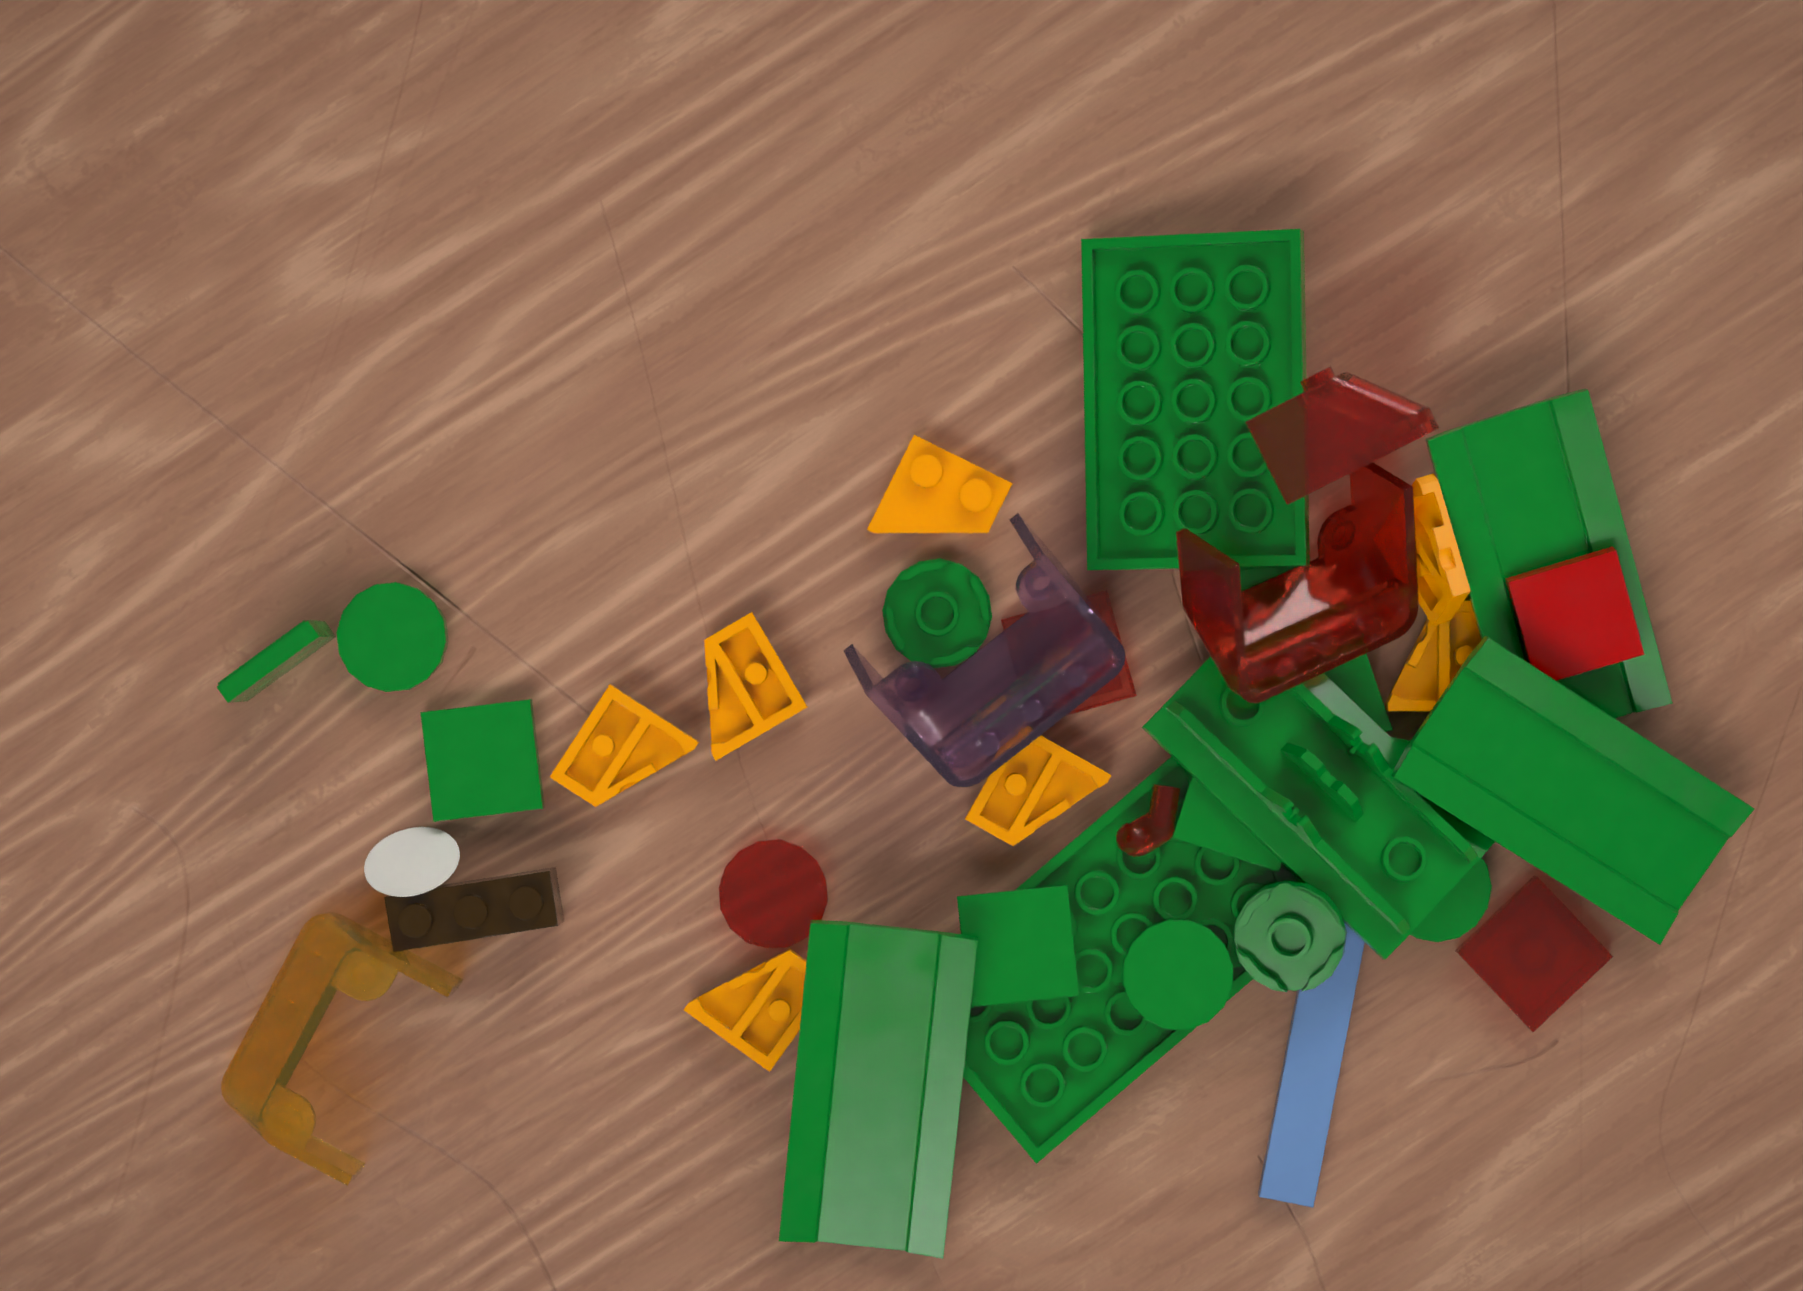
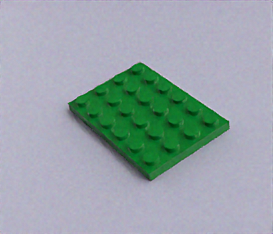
M1302 229L1081 239L1087 570L1310 566L1304 231Z

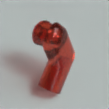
M1153 784L1149 812L1130 823L1123 824L1117 831L1116 842L1122 851L1133 857L1144 856L1172 838L1180 788Z

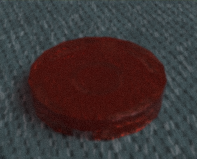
M783 839L759 840L739 850L725 867L719 885L720 910L729 928L745 942L764 948L790 947L809 936L811 920H822L828 902L827 878L818 860L801 845Z

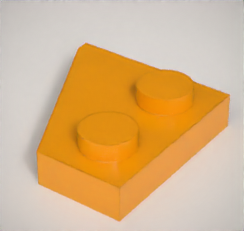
M913 435L867 530L874 534L988 533L1013 483Z
M1432 473L1415 479L1379 535V539L1432 626L1450 621L1471 590L1440 484L1436 475Z
M1464 601L1450 621L1432 626L1427 618L1385 702L1386 711H1431L1466 658L1481 641L1471 601Z
M753 612L704 639L708 682V709L711 728V754L715 761L808 707Z
M609 684L550 775V778L594 807H597L693 751L700 742L623 691Z
M1018 722L966 814L965 820L1014 846L1034 833L1036 829L1071 808L1072 805L1108 783L1112 775Z
M788 949L692 999L685 1006L684 1011L770 1072L800 1031L807 960L792 949Z

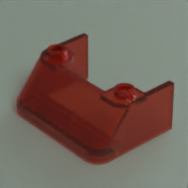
M1331 366L1302 380L1300 383L1305 392L1245 422L1286 505L1440 428L1430 407L1347 371L1336 376Z
M1359 453L1349 456L1351 505L1335 511L1323 522L1317 539L1318 558L1311 560L1310 566H1298L1241 592L1239 563L1186 528L1176 532L1183 609L1228 687L1247 702L1259 703L1390 643L1406 634L1416 620L1419 603L1413 486Z

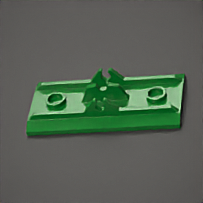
M1585 388L1554 396L1426 438L1433 469L1440 484L1470 586L1469 598L1481 640L1486 635L1528 662L1505 578L1613 546L1617 550L1645 655L1557 681L1614 718L1673 704L1589 390Z
M1255 609L1142 727L1303 883H1308L1326 893L1341 911L1344 923L1383 960L1417 928L1495 843L1486 835L1393 778L1391 774L1404 749L1258 609Z
M1486 635L1466 658L1405 748L1391 774L1393 778L1661 945L1675 921L1679 909L1722 847L1754 811L1752 806Z
M811 920L779 1241L827 1242L902 1250L908 1253L944 1259L978 946L977 937L951 932L847 921Z

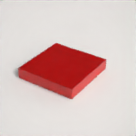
M1613 546L1505 578L1528 663L1557 681L1645 655L1617 550Z

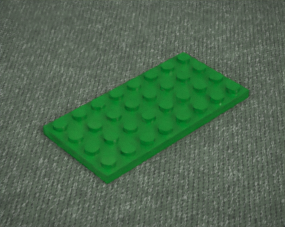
M1172 756L1015 889L1068 885L1079 996L971 1007L963 1078L1036 1164L1197 1028L1194 1027L1189 1030L1164 1029L1146 1021L1130 1004L1123 985V961L1132 941L1147 927L1168 919L1191 920L1211 929L1226 945L1233 964V988L1227 999L1228 1001L1253 980L1239 962L1234 934L1235 922L1248 898L1265 885L1285 880L1302 882L1283 863L1279 872L1172 838L1191 779V775Z

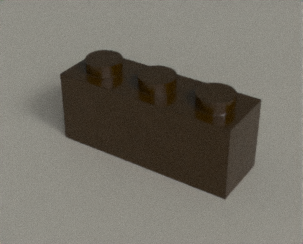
M556 867L440 885L429 892L415 896L395 897L388 895L384 897L393 952L555 927L564 922Z

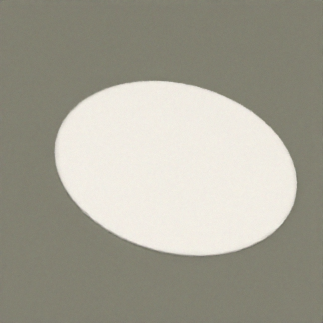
M413 827L400 830L382 839L370 851L364 865L365 877L375 890L389 896L409 897L420 895L437 888L450 878L459 863V847L449 834L439 829Z

